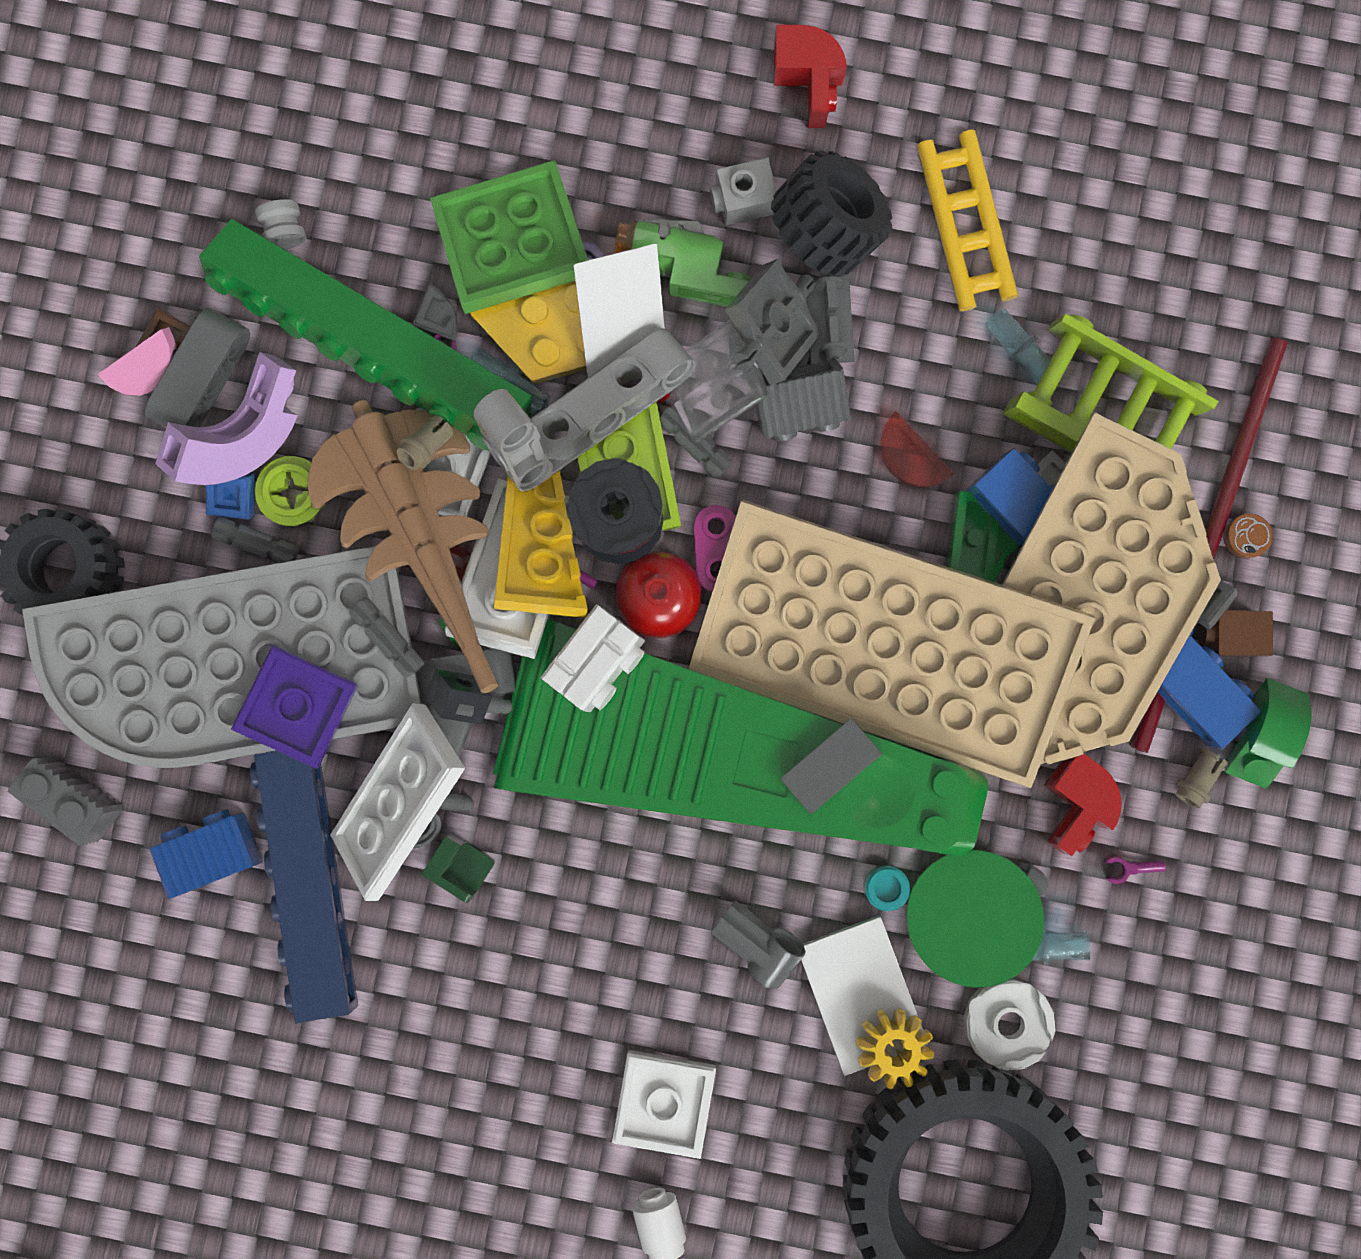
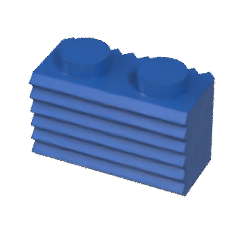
M225 809L202 818L205 827L189 833L187 826H182L160 835L162 844L151 847L149 850L168 899L263 863V858L256 845V840L253 838V832L250 830V824L247 822L245 813L231 816L229 810Z

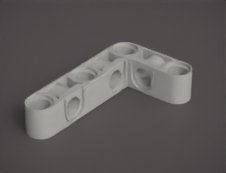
M660 329L644 338L531 419L506 389L495 390L486 395L476 406L474 418L483 435V441L493 458L520 491H528L544 482L682 384L692 374L696 363L668 329ZM628 381H639L632 388L622 387ZM555 432H567L563 438L549 439Z

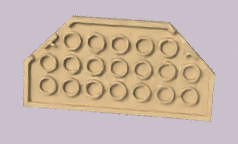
M1095 412L1092 413L1002 583L1004 586L1092 614L1095 617L1041 764H1052L1083 755V752L1109 744L1114 746L1130 741L1221 581L1206 538L1207 534L1197 502L1194 499L1182 455Z

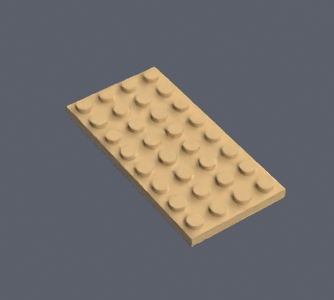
M743 500L738 509L688 669L843 724L852 718L863 731L1032 788L1095 617L1092 614Z

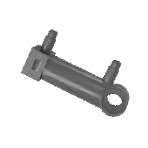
M435 669L425 698L431 704L429 708L430 713L459 758L473 723L482 725L486 713L508 714L512 710L510 700L491 695L490 692L481 693L473 675ZM449 792L439 809L470 811L473 808L474 801L471 797ZM438 811L413 848L426 846L437 837L441 828Z

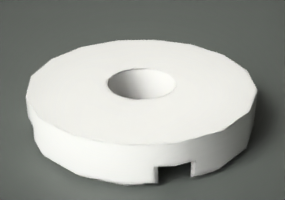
M1015 978L995 986L979 987L968 1000L963 1017L965 1036L973 1051L988 1064L1006 1071L1025 1069L1040 1061L1055 1034L1054 1012L1046 997L1031 984ZM1008 1012L1017 1013L1021 1021L1019 1030L1013 1035L1006 1036L1001 1034L998 1029V1022L1001 1016Z

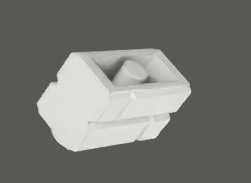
M596 604L541 678L579 709L591 712L596 707L601 710L615 694L617 688L612 684L622 670L627 674L630 673L642 659L644 651L640 647L645 640L603 607Z

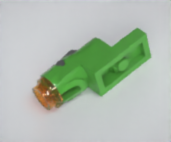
M643 219L642 221L631 220L630 224L619 223L614 254L657 244L659 273L662 276H665L666 272L671 273L670 296L727 307L752 279L750 276L738 272H728L726 276L718 275L723 241L715 236L704 234L699 221Z

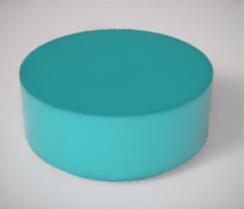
M881 865L875 867L867 874L864 881V893L867 900L875 908L882 911H894L906 903L910 894V884L906 875L896 867Z

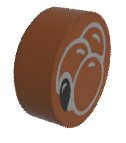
M1244 514L1232 519L1225 527L1223 534L1227 550L1232 555L1241 559H1250L1264 554L1269 549L1273 539L1270 524L1257 514Z

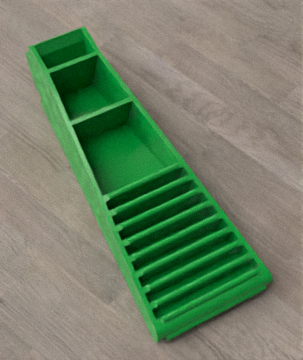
M550 619L546 621L535 659L525 656L521 658L515 682V692H513L511 698L512 710L507 714L492 773L496 775L493 787L495 789L916 848L950 856L962 857L974 848L988 793L987 779L979 770L934 758L865 733L882 755L814 813L810 814L781 778L842 727L843 724L645 653L630 673L627 674L622 670L612 685L617 688L616 692L604 708L599 710L594 707L591 712H585L541 678L577 630Z

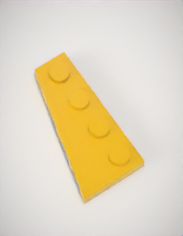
M560 470L528 491H520L508 477L494 609L586 618L588 609L585 595L582 592L581 574L578 559L575 557L570 519L567 517Z

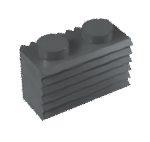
M837 359L794 368L785 381L773 385L769 384L765 375L750 378L758 426L764 438H771L774 441H786L796 437L798 431H805L806 429H814L819 432L831 431L838 428L840 422L851 419L844 370Z
M60 757L31 759L8 788V792L79 846L98 842L123 811L122 804L116 805L115 799H109L108 793L102 794L101 788L95 789L94 783H88L87 778H81L80 772L74 773L73 767L67 768V763L60 762Z

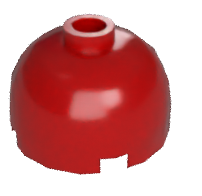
M651 551L637 561L629 562L623 568L616 581L615 602L620 617L631 630L647 638L665 639L680 634L694 621L701 608L702 587L697 572L685 559L671 552Z

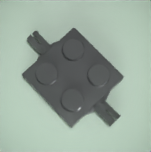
M775 259L765 263L725 308L733 327L744 341V346L733 358L734 363L739 362L736 365L737 368L746 371L755 362L770 385L785 381L821 334L810 315L806 303L807 296L816 287V282L810 283L814 279L813 277L804 274L794 283L787 276L779 260Z

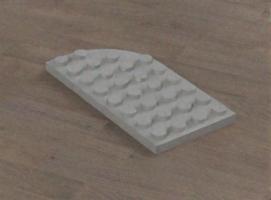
M376 546L22 609L33 671L40 690L49 706L70 731L86 744L108 756L135 765L155 768H180L276 751L231 730L272 645L359 685L333 740L397 728L412 703L422 704L416 672L410 677L402 676L393 665L395 661L393 659L389 660L364 632L365 626H359L349 614V610L354 604L365 597L369 598L380 610L379 616L384 615L407 641L408 645L406 647L409 650L412 648L398 568L380 575L374 581L366 579L367 563Z

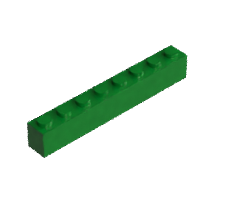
M233 219L226 224L199 255L205 273V280L213 290L221 295L229 293L239 299L256 316L264 317L266 315L279 323L280 327L293 338L301 339L303 337L316 345L318 350L330 360L338 361L340 359L353 367L355 372L367 382L375 383L377 381L390 389L393 395L404 404L410 406L415 404L429 412L430 416L438 415L442 417L441 426L448 422L450 426L466 434L467 438L482 450L489 449L483 441V435L474 418V410L486 395L495 390L506 389L528 417H531L532 395Z

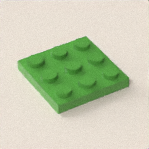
M555 160L430 198L464 314L575 281L574 265L588 261Z

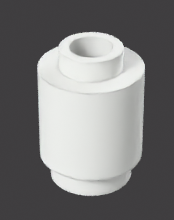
M660 1187L642 1192L639 1195V1200L633 1204L632 1211L643 1252L648 1254L649 1259L679 1258L685 1251L683 1244L686 1241V1235L676 1195L671 1192H665V1189Z

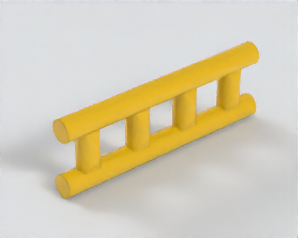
M967 130L958 135L961 148L937 153L933 140H925L917 144L960 312L977 307L974 298L976 293L998 288L1002 302L1013 300L1019 296L975 130ZM966 165L972 189L947 194L941 170ZM977 206L983 230L958 236L952 211ZM988 247L994 271L969 277L963 253Z

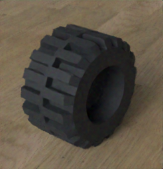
M822 150L817 151L814 155H809L773 195L774 200L771 202V210L774 213L772 216L774 225L779 228L778 234L788 244L789 250L795 256L798 255L810 268L813 266L818 272L826 275L829 272L833 276L851 273L889 237L888 234L892 231L893 226L890 221L893 218L892 212L887 206L888 200L879 189L880 186L867 174L865 169L856 165L853 160L846 156L843 158L838 153L832 151L826 153Z
M40 509L37 515L27 513L19 517L22 525L19 526L11 523L4 530L9 534L7 540L0 539V587L6 589L0 596L6 603L14 604L13 610L23 615L22 609L114 593L112 591L115 585H123L124 577L117 575L118 568H125L124 558L115 556V552L121 550L118 542L108 538L111 532L104 526L96 524V521L60 509H57V511ZM68 543L76 557V571L66 587L60 591L53 592L48 587L44 578V564L52 550L59 545Z

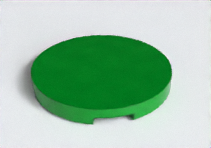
M971 850L962 857L944 856L931 864L920 875L909 897L907 927L911 942L919 957L937 975L952 983L966 987H990L1012 979L1030 964L1042 941L1044 909L1038 890L1020 867L999 854L984 850Z

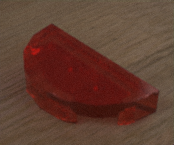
M895 410L884 425L880 439L882 460L889 472L904 484L919 488L938 486L955 475L953 471Z

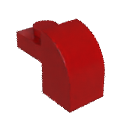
M776 25L774 38V86H808V128H825L829 112H836L837 86H842L847 64L844 52L833 36L818 27L810 25Z
M1083 753V755L1062 760L1044 786L1072 807L1049 837L1047 843L1059 852L1073 856L1076 851L1080 853L1090 844L1095 835V831L1092 829L1095 824L1101 828L1114 830L1120 818L1122 802L1120 791L1114 778L1106 769Z

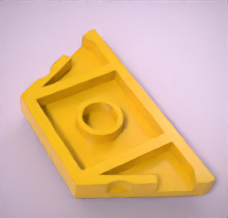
M576 280L470 313L475 322L488 333L497 346L510 357L533 385L587 370Z

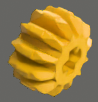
M896 1008L893 1012L892 1020H889L884 1010L881 1009L877 1011V1018L880 1024L875 1026L868 1020L862 1023L863 1028L870 1034V1037L860 1036L856 1038L855 1043L857 1047L866 1050L857 1057V1060L861 1067L871 1066L868 1076L873 1082L884 1076L886 1087L893 1089L897 1078L900 1076L906 1087H911L913 1085V1079L910 1076L912 1071L915 1070L921 1076H926L928 1072L920 1060L934 1058L933 1050L924 1046L932 1040V1034L927 1029L919 1030L922 1020L917 1015H913L905 1021L906 1017L903 1009ZM899 1039L904 1049L902 1052L897 1049V1056L891 1057L885 1049L886 1045L889 1043L891 1046H894L892 1040Z

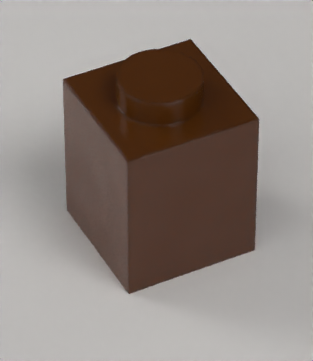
M1226 610L1211 630L1199 624V644L1201 647L1206 646L1219 657L1257 658L1273 656V611Z

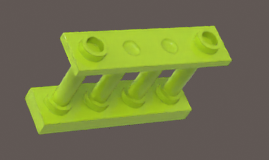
M1065 313L1052 322L1047 330L1062 340L1034 392L1029 391L1026 393L1023 391L1011 398L1003 415L1072 453L1114 371L1117 370L1138 383L1116 423L1133 430L1151 394L1155 392L1175 404L1155 441L1172 449L1190 413L1197 416L1215 409L1219 401L1207 395V389L1201 384L1192 380H1181L1093 329L1094 325L1088 319L1079 315H1068ZM1078 348L1098 359L1099 363L1073 412L1065 415L1051 407L1053 403L1050 398Z

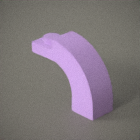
M259 352L246 395L239 408L223 422L209 427H191L168 422L155 464L175 482L196 485L225 483L254 471L275 454L294 426L298 415L288 409L285 403L293 391L296 370L275 355Z

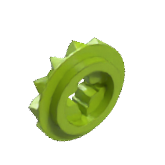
M285 456L273 460L261 471L256 481L255 497L261 512L268 519L279 525L297 527L307 521L314 520L315 515L325 506L324 503L318 509L313 508L308 491H303V494L296 495L294 507L288 498L274 494L288 489L290 474L296 486L308 489L310 461L301 457Z

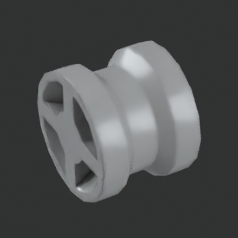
M286 199L266 202L255 209L256 220L263 226L264 232L261 235L262 237L284 250L299 246L306 241L305 229L298 223L300 209L296 201Z

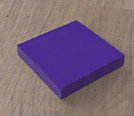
M272 645L231 730L317 769L359 685Z

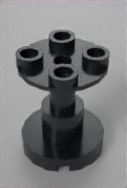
M617 458L597 461L583 470L571 489L567 508L570 524L586 550L600 561L614 564L634 562L651 552L661 538L664 522L660 489L651 474L641 466ZM618 511L623 512L624 517L615 520V517L612 515Z

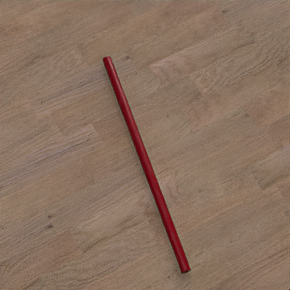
M1271 338L1205 528L1213 560L1215 559L1288 342L1283 339ZM1158 692L1141 719L1131 748L1144 753L1149 752L1166 702Z

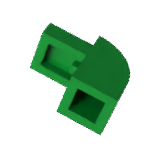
M1270 678L1264 680L1255 693V698L1252 700L1262 712L1246 726V732L1227 757L1226 761L1228 764L1225 768V773L1265 789L1269 787L1284 766L1293 768L1306 744L1312 720L1309 694Z

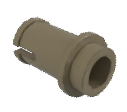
M432 415L428 422L412 437H404L399 442V448L397 449V456L402 464L411 470L425 468L430 463V456L453 437V430L449 423L446 422L438 430L436 426L442 422L443 418L438 415Z
M1201 749L1198 758L1184 781L1178 780L1176 783L1178 790L1175 795L1181 801L1195 808H1200L1203 803H1209L1211 798L1208 794L1228 762L1222 758L1218 761L1220 755L1208 749Z

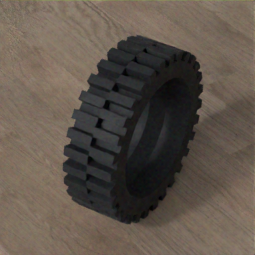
M957 1060L943 1061L945 1068L943 1071L937 1072L932 1064L925 1065L928 1071L926 1076L914 1080L911 1087H906L901 1077H899L897 1080L902 1086L901 1089L893 1094L889 1088H884L878 1094L882 1105L877 1110L871 1105H868L862 1116L866 1125L864 1129L855 1126L850 1138L855 1148L854 1151L846 1150L844 1163L848 1175H843V1190L847 1200H844L846 1212L863 1259H1086L1080 1251L1082 1246L1096 1251L1099 1237L1089 1224L1102 1225L1103 1211L1093 1199L1103 1198L1102 1185L1091 1174L1099 1172L1095 1159L1085 1149L1089 1146L1083 1135L1073 1126L1074 1123L1040 1088H1036L1028 1079L1018 1073L1014 1077L1008 1070L997 1068L994 1065L992 1070H990L981 1061L968 1060V1068H962ZM962 1118L989 1122L1013 1137L1026 1157L1031 1178L1028 1205L1023 1217L1014 1230L1004 1239L990 1247L968 1252L948 1250L922 1237L907 1220L899 1197L900 1171L911 1146L930 1128L949 1120Z

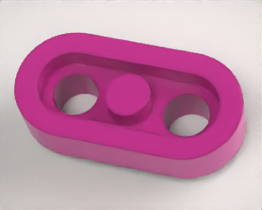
M711 505L699 512L694 523L696 572L701 586L710 593L713 592L717 579L711 575L710 567L714 563H722L736 516L730 509L721 505ZM713 519L721 520L725 529L720 534H712L708 530V523Z

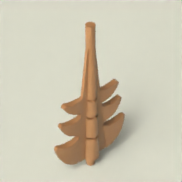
M366 400L358 401L352 406L356 417L352 428L331 436L322 444L312 459L308 475V494L313 508L318 509L337 495L356 490H363L365 492V495L357 499L346 512L341 526V545L344 548H348L365 535L378 531H389L391 536L385 538L374 548L368 560L365 571L366 579L374 581L380 575L392 569L410 565L461 648L481 693L491 692L498 687V683L480 646L450 552V548L465 541L487 538L489 534L488 527L475 519L463 515L439 517L438 514L440 509L453 502L478 499L480 497V489L467 478L454 472L440 470L425 472L424 468L411 470L399 460L397 456L399 442L404 437H412L426 424L431 417L429 412L402 410L401 412H394L384 416L382 413L372 412ZM439 424L436 427L439 430L442 426ZM451 426L453 437L430 456V462L443 456L468 454L470 452V444L459 430Z

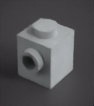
M769 158L717 169L716 185L710 187V194L715 213H723L726 226L774 215L771 210V202L774 200L773 195L777 190Z

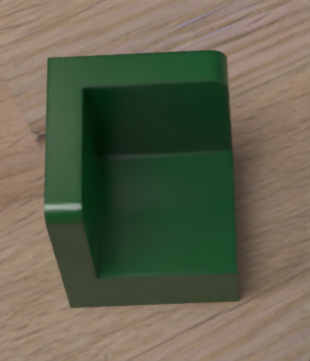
M451 833L445 836L421 875L461 901L469 903L495 865V860L459 836Z

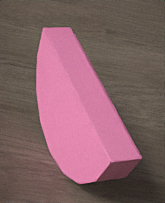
M170 328L159 330L98 373L99 377L110 388L124 395L141 396L153 392L174 357V350H177V344Z

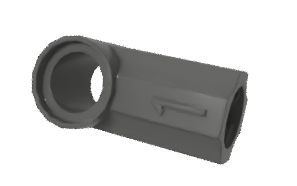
M736 900L711 931L712 935L748 962L749 972L759 983L771 989H778L806 953L804 945L794 934L782 928L772 929Z

